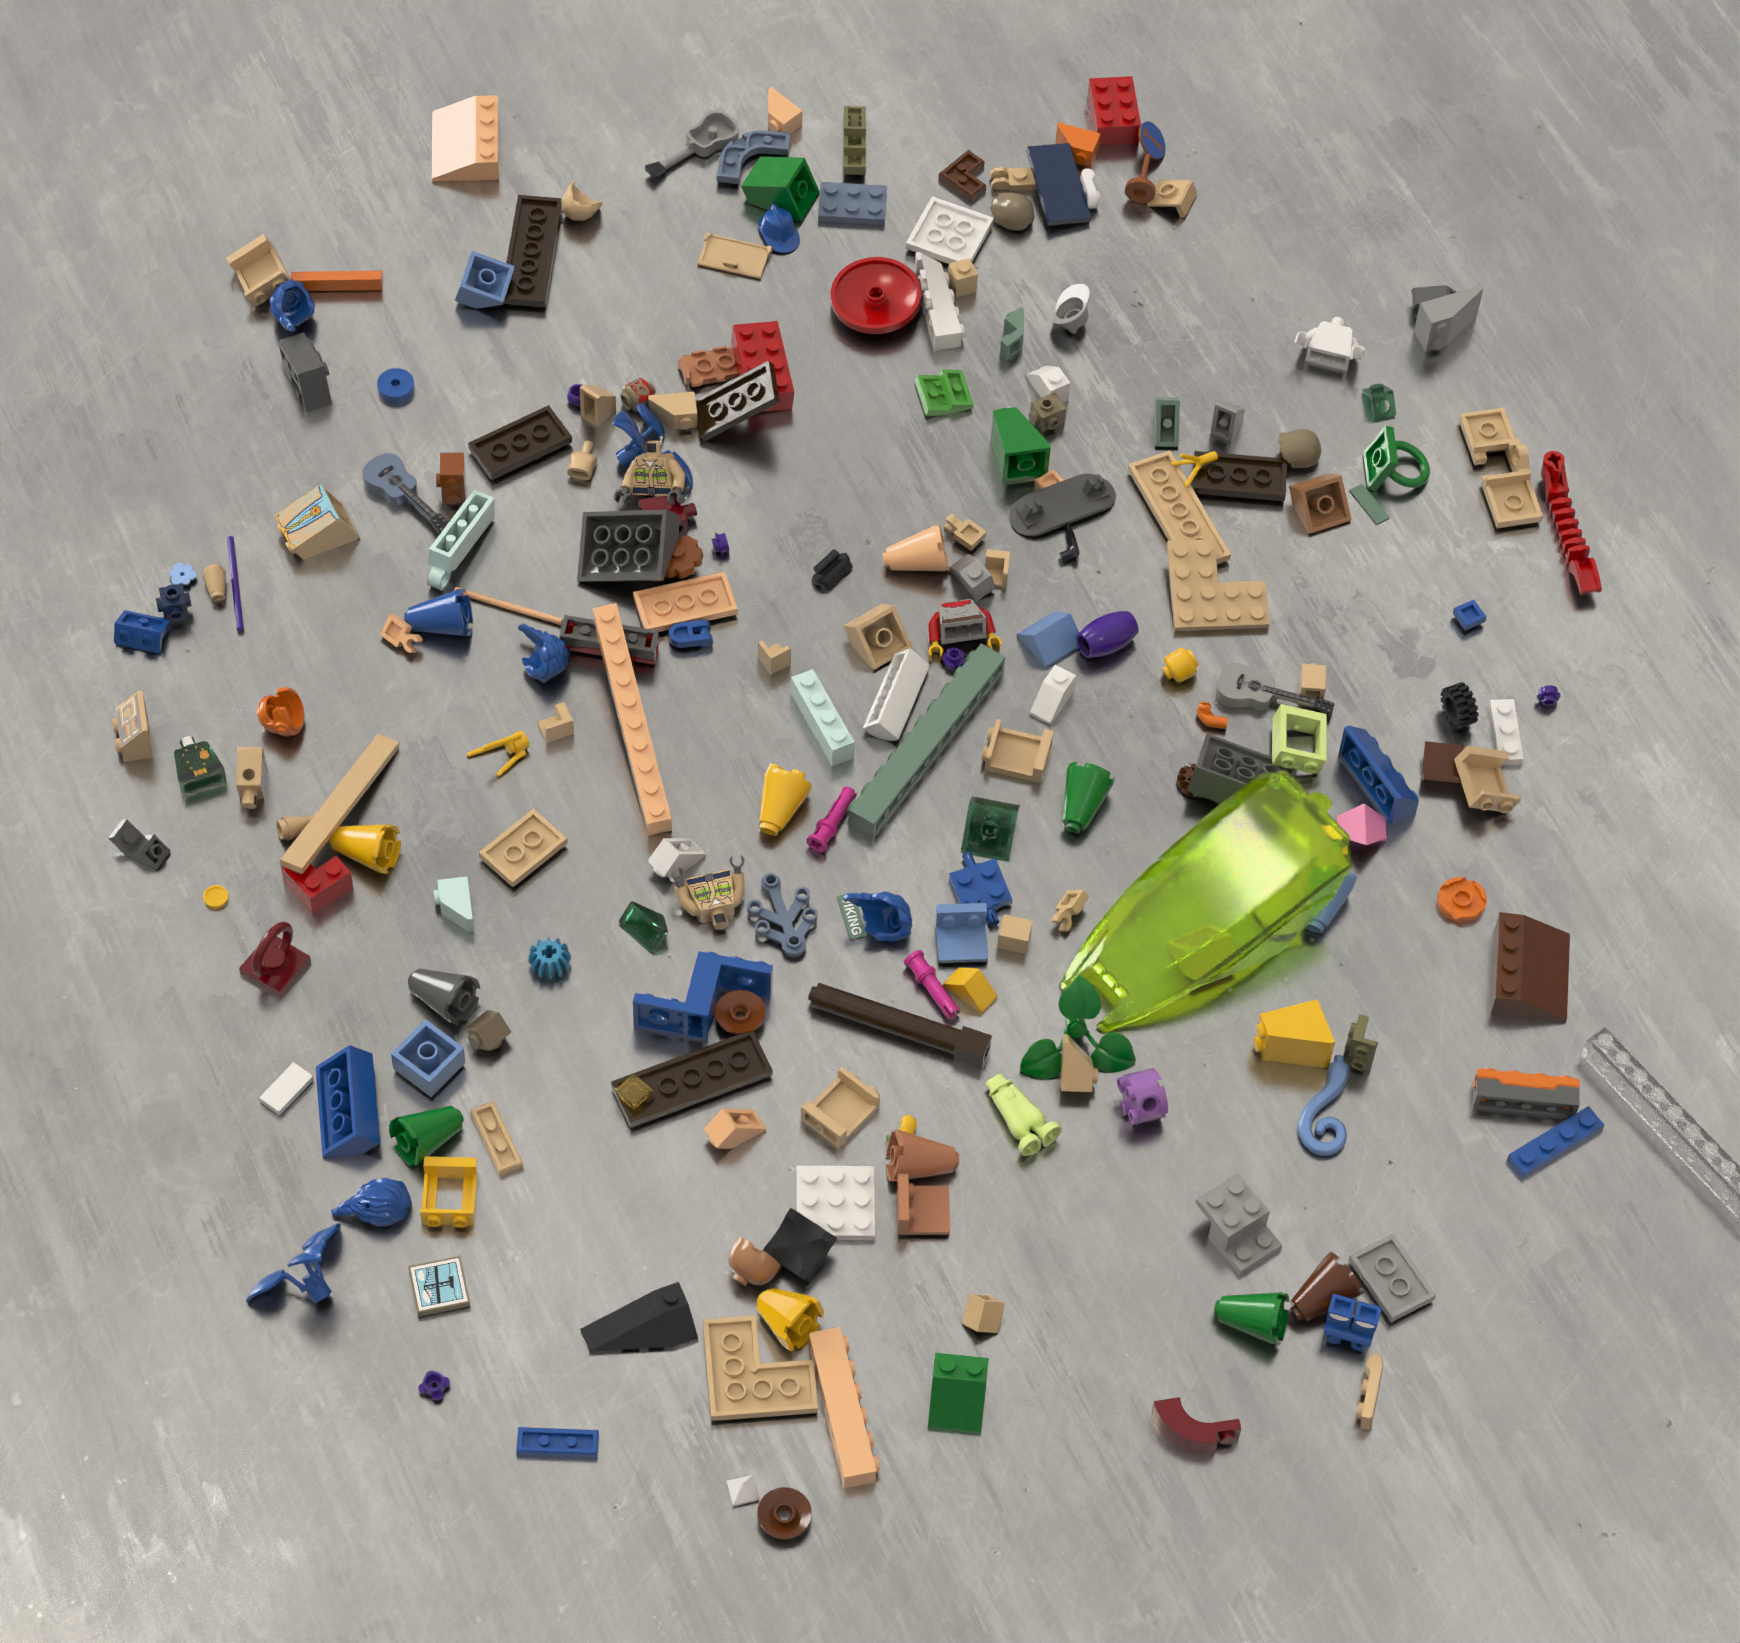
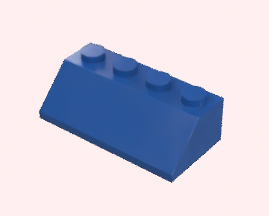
M1349 725L1344 727L1338 755L1388 823L1392 826L1416 815L1419 803L1417 794L1407 786L1403 775L1395 770L1389 756L1384 755L1379 748L1377 740L1371 737L1366 729Z
M348 1045L316 1066L322 1157L325 1158L364 1154L380 1144L373 1053Z

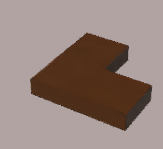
M967 150L941 171L938 179L972 202L986 191V184L973 176L984 167L985 161L970 150Z

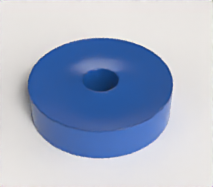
M388 369L378 377V393L382 399L391 403L406 401L414 393L413 376L404 369Z

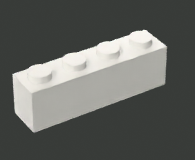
M917 252L915 274L921 286V307L934 351L961 347V339L965 337V330L963 324H959L958 321L960 319L958 306L954 307L953 304L954 292L948 287V273L943 271L940 262L921 252Z

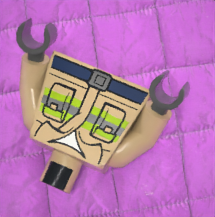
M660 441L646 442L647 453L635 457V460L631 462L622 481L621 489L614 493V500L618 503L620 497L625 495L623 503L628 504L631 500L628 492H631L632 495H667V501L670 504L675 505L676 498L678 503L683 504L685 497L681 492L684 490L685 472L675 460L673 454L661 453Z
M742 855L739 866H735L732 863V856L730 857L729 864L734 869L732 873L730 869L684 879L685 871L679 867L680 878L676 879L673 871H670L668 877L672 882L676 883L674 888L680 906L692 916H697L699 922L706 923L712 921L716 930L725 929L729 925L727 918L734 915V908L740 905L745 892L744 872H741V867L744 865L745 860Z

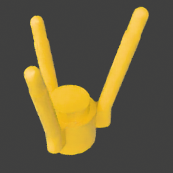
M520 730L506 738L467 753V756L471 757L504 745L509 754L514 753L516 755L497 772V776L500 777L516 761L526 756L525 749L529 748L530 744L525 733Z

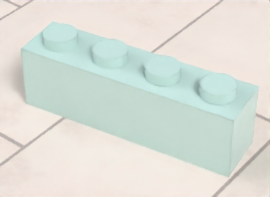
M812 669L791 677V695L831 766L833 767L854 759L855 742L814 670Z

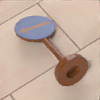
M1148 121L1140 125L1138 133L1140 144L1146 152L1141 177L1132 178L1125 186V195L1137 203H1147L1154 199L1156 194L1155 185L1146 179L1150 157L1156 160L1162 158L1166 148L1161 131L1155 124Z

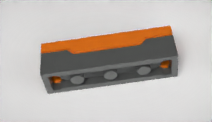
M1492 1068L1477 1069L1474 1078L1473 1108L1571 1117L1577 1113L1579 1108L1580 1079L1571 1078L1570 1076H1547L1543 1073L1527 1074L1515 1070L1507 1072L1497 1071Z

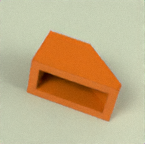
M1058 122L1056 141L1058 144L1070 143L1075 163L1091 167L1099 149L1100 133Z

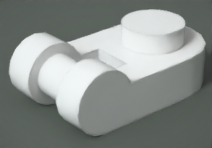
M1084 169L1080 176L1088 208L1096 209L1097 204H1100L1101 198L1099 191H1096L1093 183L1095 173L1091 169Z

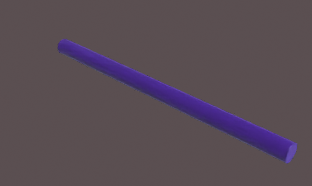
M228 536L227 546L236 628L238 632L244 631L234 537Z

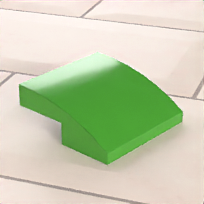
M941 369L939 375H917L915 384L926 416L947 415L973 408L974 404L963 370Z

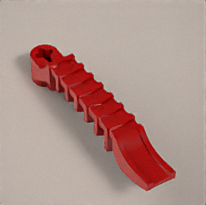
M1549 451L1543 458L1541 477L1545 485L1546 504L1549 505V513L1552 514V522L1556 526V534L1559 535V544L1562 545V553L1566 557V565L1569 566V572L1576 579L1580 595L1590 592L1600 593L1602 586L1594 558H1588L1590 547L1585 545V538H1581L1582 530L1578 529L1579 521L1574 519L1576 511L1571 508L1572 499L1568 498L1569 488L1564 464L1565 458L1560 452Z

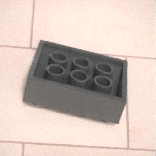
M669 510L583 512L577 582L663 581L678 541L680 516Z
M1206 733L1187 791L1197 797L1213 800L1221 806L1235 808L1243 814L1254 815L1267 823L1280 825L1290 800L1297 770L1272 765V757Z

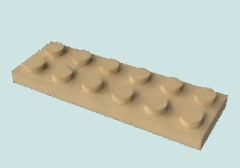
M1171 451L1128 464L1130 475L1169 541L1214 539L1216 563L1219 564L1230 560V551L1192 486L1185 487L1187 478L1179 465H1171L1172 461H1176Z

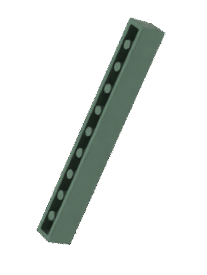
M980 644L976 650H972L969 653L964 666H959L954 673L952 681L945 683L937 700L933 699L925 715L918 717L914 724V729L903 736L898 749L891 751L887 763L877 769L871 783L867 782L864 785L860 797L857 800H852L847 809L849 824L872 837L877 833L1002 674L1005 666V656L983 644Z

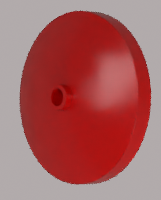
M885 257L864 258L850 263L837 274L831 286V305L837 318L853 330L867 334L888 333L905 326L915 317L921 305V286L916 274L908 266L897 260Z

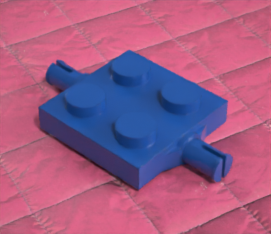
M968 852V856L964 853L962 858L966 867L949 873V878L960 904L986 903L989 925L994 926V923L998 925L1000 921L995 911L1000 907L1012 904V897L998 862L995 858L982 863H975L972 852Z

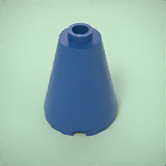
M457 589L408 608V612L404 614V621L412 626L411 631L463 637L470 636L473 628L468 629V622H473V615L469 596L463 595L466 592L465 589Z

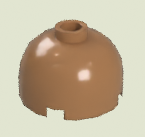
M740 1236L729 1252V1267L735 1273L733 1279L743 1286H746L748 1283L755 1286L764 1285L781 1268L780 1264L768 1253L754 1247L752 1242Z

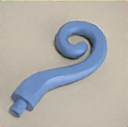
M1342 1055L1334 1056V1062L1328 1066L1326 1085L1307 1103L1298 1121V1132L1303 1145L1310 1152L1318 1156H1330L1337 1153L1343 1148L1347 1140V1131L1344 1124L1334 1117L1320 1119L1315 1127L1316 1134L1323 1135L1328 1128L1333 1129L1336 1132V1137L1333 1141H1318L1312 1133V1121L1315 1115L1341 1093L1347 1082L1349 1065L1344 1063V1056Z

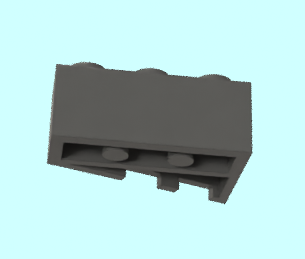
M304 332L278 340L281 359L291 381L294 380L299 387L296 389L298 396H302L306 413L332 405L326 376H329V370L326 362H322L319 351L315 350L313 341L308 340Z

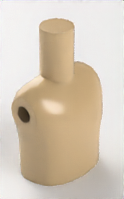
M591 441L584 442L581 452L571 453L570 465L567 470L569 477L578 480H589L591 478L593 469L597 464V456L591 454L593 446Z

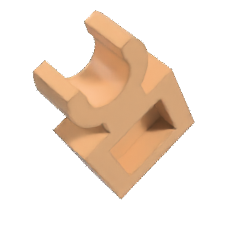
M396 614L389 615L380 632V635L394 646H403L409 653L417 652V649L412 646L413 640L415 642H422L423 640L418 634H410L412 626Z

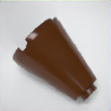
M1329 1252L1291 1299L1290 1304L1292 1307L1289 1310L1298 1321L1303 1319L1305 1322H1308L1328 1312L1333 1294L1355 1299L1364 1293L1363 1290H1360L1362 1285L1346 1264L1339 1265L1336 1262L1339 1257L1333 1252Z

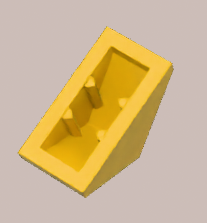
M958 967L943 983L945 989L981 1015L998 997L980 969Z

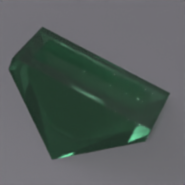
M633 901L630 902L618 921L652 952H656L668 933L664 915Z

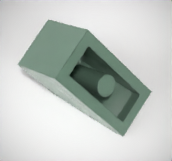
M1154 397L1155 446L1178 447L1180 400L1177 397Z

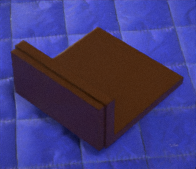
M1425 741L1422 782L1460 786L1461 780L1454 759L1464 750V745Z

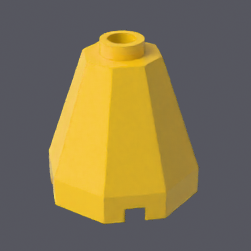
M772 1288L763 1291L757 1299L756 1308L782 1346L789 1351L795 1350L794 1346L799 1349L805 1347L809 1342V1333L819 1330L820 1324L816 1321L818 1316L823 1318L824 1310L820 1301L814 1297Z

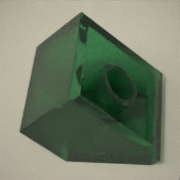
M972 796L969 801L961 849L1010 858L1020 805Z

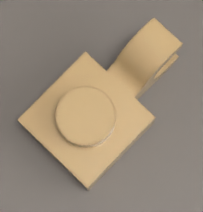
M950 514L945 519L947 524L944 526V529L953 533V539L970 551L986 537V531L970 519L963 523L954 514Z
M1084 890L1066 891L1056 906L1055 910L1057 913L1053 915L1051 921L1052 923H1060L1062 921L1058 929L1060 932L1068 931L1072 925L1071 916L1077 915L1082 911L1085 902L1089 898V895Z

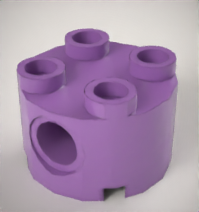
M1154 1068L1126 1074L1117 1078V1087L1123 1096V1101H1120L1121 1112L1123 1116L1129 1115L1132 1125L1162 1119L1168 1113L1166 1091L1164 1085L1159 1086L1157 1080H1161V1077Z

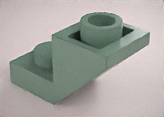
M1022 307L1008 313L1004 319L1003 333L1005 336L1000 343V356L1005 360L1012 357L1023 347L1024 309Z

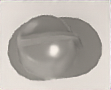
M1075 284L1065 289L1057 301L1052 321L1075 334L1078 328L1087 322L1089 317L1087 309L1090 298L1089 287L1085 284Z

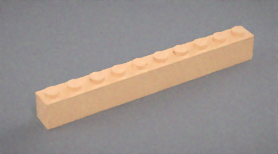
M617 604L593 608L594 624L647 834L650 836L672 831V819Z

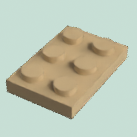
M533 808L479 852V858L508 884L514 887L562 849L568 842L567 838Z

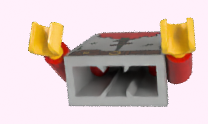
M953 597L948 599L947 602L939 604V612L934 613L928 623L929 643H932L928 651L930 661H932V653L938 652L940 654V661L942 660L943 649L939 642L948 644L982 639L988 636L986 646L992 649L991 644H995L999 651L1002 644L1001 639L994 635L996 630L989 611L977 606L972 599L958 600Z

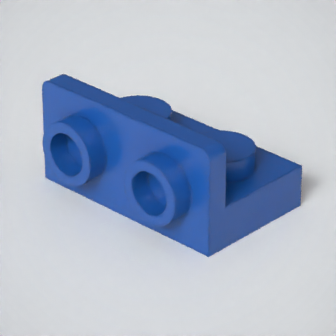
M124 610L114 623V643L159 653L161 651L162 638L170 629V620Z

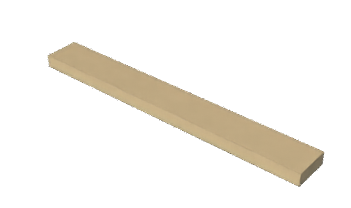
M380 734L375 736L282 856L280 866L300 874L304 873L399 749L398 741Z

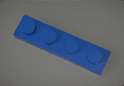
M1588 1106L1508 1155L1507 1160L1520 1176L1525 1178L1602 1131L1605 1124Z

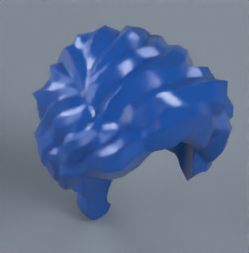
M293 279L280 284L269 300L273 317L289 332H294L296 330L294 327L306 322L315 312V304L302 282H295Z
M525 623L518 626L519 631H522L535 643L532 655L529 658L523 657L521 659L523 666H525L527 673L531 677L545 683L565 670L570 657L564 641H561L558 636L548 634L546 630L544 632L535 630Z
M883 891L871 894L864 892L860 894L847 893L843 897L845 902L849 901L862 908V916L865 922L864 930L876 938V940L896 942L907 938L911 934L912 915L910 906L900 895Z
M386 1177L373 1179L367 1184H363L354 1196L340 1203L337 1208L331 1210V1213L336 1217L342 1215L347 1217L357 1214L363 1222L380 1227L389 1226L407 1217V1209L412 1205V1201L403 1181L391 1180Z

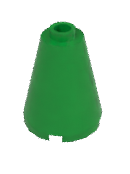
M1078 762L1069 763L1067 768L1062 822L1067 830L1074 833L1086 830L1115 781L1114 777L1109 778V771L1091 763L1085 762L1083 767L1077 766Z
M453 1106L409 1114L391 1120L389 1134L391 1138H396L398 1145H395L394 1148L400 1158L407 1165L415 1164L414 1166L424 1161L425 1156L429 1157L461 1130L464 1118L461 1111Z
M1282 1292L1222 1296L1215 1303L1214 1316H1218V1322L1273 1345H1280L1281 1342L1278 1338H1284L1288 1323L1289 1310L1284 1309V1302H1289V1296L1287 1293Z

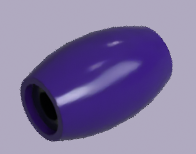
M1129 611L1108 613L1087 624L1077 635V644L1085 657H1103L1129 644L1138 634L1139 628L1136 619Z

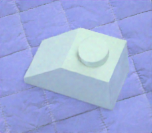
M458 877L437 880L438 890L433 891L435 905H440L441 914L466 931L474 932L468 878Z

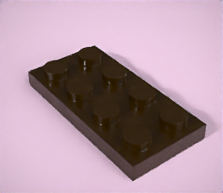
M767 361L695 399L699 436L701 439L707 441L780 402L773 363Z
M548 405L469 442L468 449L489 478L493 480L572 443V435Z
M1194 451V456L1199 457L1210 452ZM1217 453L1218 459L1202 465L1192 481V488L1196 494L1285 501L1287 461L1284 458Z

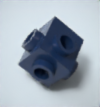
M183 584L159 588L160 598H156L158 612H163L164 619H169L170 623L189 620L187 607H192L189 592L184 593Z

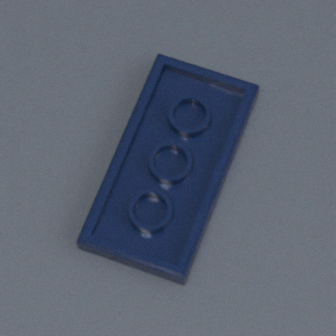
M1070 143L1028 146L1026 153L1047 226L1089 222L1091 215Z

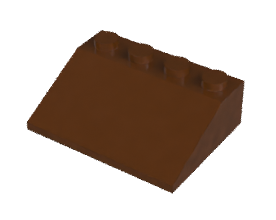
M1499 912L1494 936L1491 1013L1567 1021L1569 933L1526 915Z

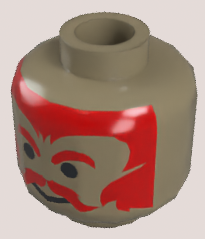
M638 378L623 386L620 398L627 410L631 409L634 412H639L638 404L643 403L648 407V395L656 394V390L651 382Z

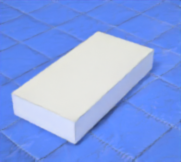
M293 1062L259 1097L260 1102L280 1116L313 1081V1076Z

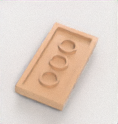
M725 572L633 592V599L643 628L659 632L670 630L671 626L677 623L697 620L710 621L738 614V608Z

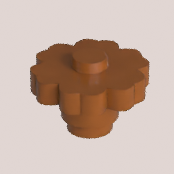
M678 536L677 544L665 574L666 576L683 579L694 574L695 567L702 565L703 552L698 547L696 539L690 536L682 538Z

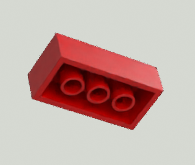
M778 321L733 325L731 345L737 372L739 373L738 376L767 361L774 364L780 402L762 412L792 409L794 387Z

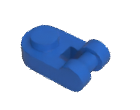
M697 620L674 624L669 630V641L678 648L699 645L701 647H709L713 644V637L709 634L711 630L708 620Z

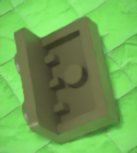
M1359 1014L1357 1023H1351L1345 1050L1349 1051L1346 1064L1357 1070L1370 1071L1378 1042L1364 1038L1369 1017Z

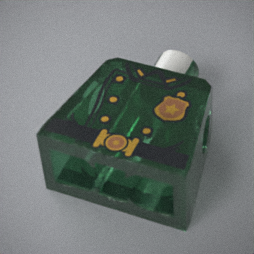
M187 736L180 740L181 748L174 751L182 796L227 782L225 769L207 741L195 743L192 736Z

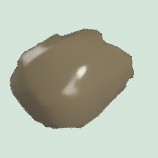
M999 193L996 198H993L990 205L995 222L1009 230H1024L1035 218L1031 201L1028 197L1019 193Z
M1299 429L1279 434L1280 451L1283 458L1291 464V468H1308L1317 463L1322 449L1320 440L1314 432L1307 429Z

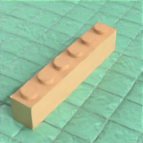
M840 1327L809 1333V1348L812 1360H814V1369L843 1487L849 1488L876 1482V1472L880 1471V1465L877 1455H872L871 1447H874L871 1431H866L864 1424L868 1423L865 1407L860 1408L858 1399H862L859 1383L854 1384L852 1376L856 1375L853 1359L848 1360L847 1352L850 1351L847 1335L842 1336Z

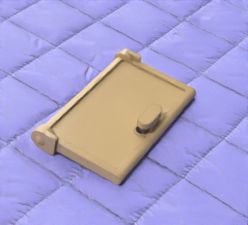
M707 232L697 265L761 279L767 259L770 258L772 246H762Z

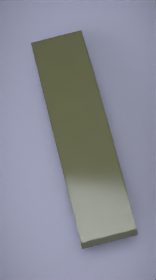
M844 106L843 174L866 175V106Z

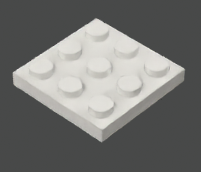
M932 196L906 242V249L916 253L921 252L933 259L948 264L968 258L973 261L993 225L994 218Z
M796 1166V1211L837 1237V1240H875L874 1166Z

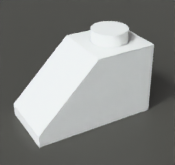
M1043 366L1026 374V378L1041 398L1056 393L1062 403L1069 400L1070 382L1059 367Z
M1055 665L1043 681L1029 715L1051 725L1073 694L1076 675Z
M663 838L648 862L654 867V872L660 877H668L670 871H673L674 877H678L680 875L679 867L683 868L684 871L688 870L702 860L706 853L691 838Z

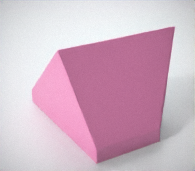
M1362 804L1336 817L1337 839L1351 840L1365 845L1377 841H1386L1387 839L1385 817L1366 804Z

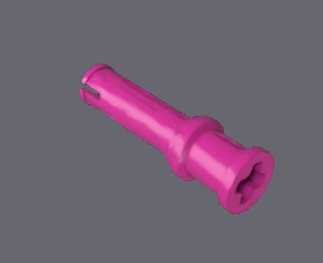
M848 786L843 787L824 819L817 822L816 830L806 839L810 848L817 852L826 851L828 841L837 833L838 823L843 818L852 800L857 796V793H854V789Z
M917 950L908 955L903 963L912 970L916 976V982L925 986L947 1020L955 1018L961 1010L937 979L936 969L927 963L923 951Z

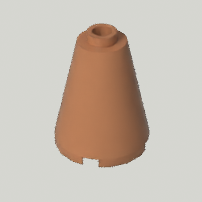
M894 1130L895 1132L890 1133L886 1156H890L891 1164H886L889 1181L897 1182L898 1174H908V1179L910 1180L952 1173L954 1168L959 1166V1153L952 1146L902 1130Z

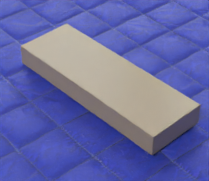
M494 1101L471 1109L470 1115L499 1177L523 1168V1162Z

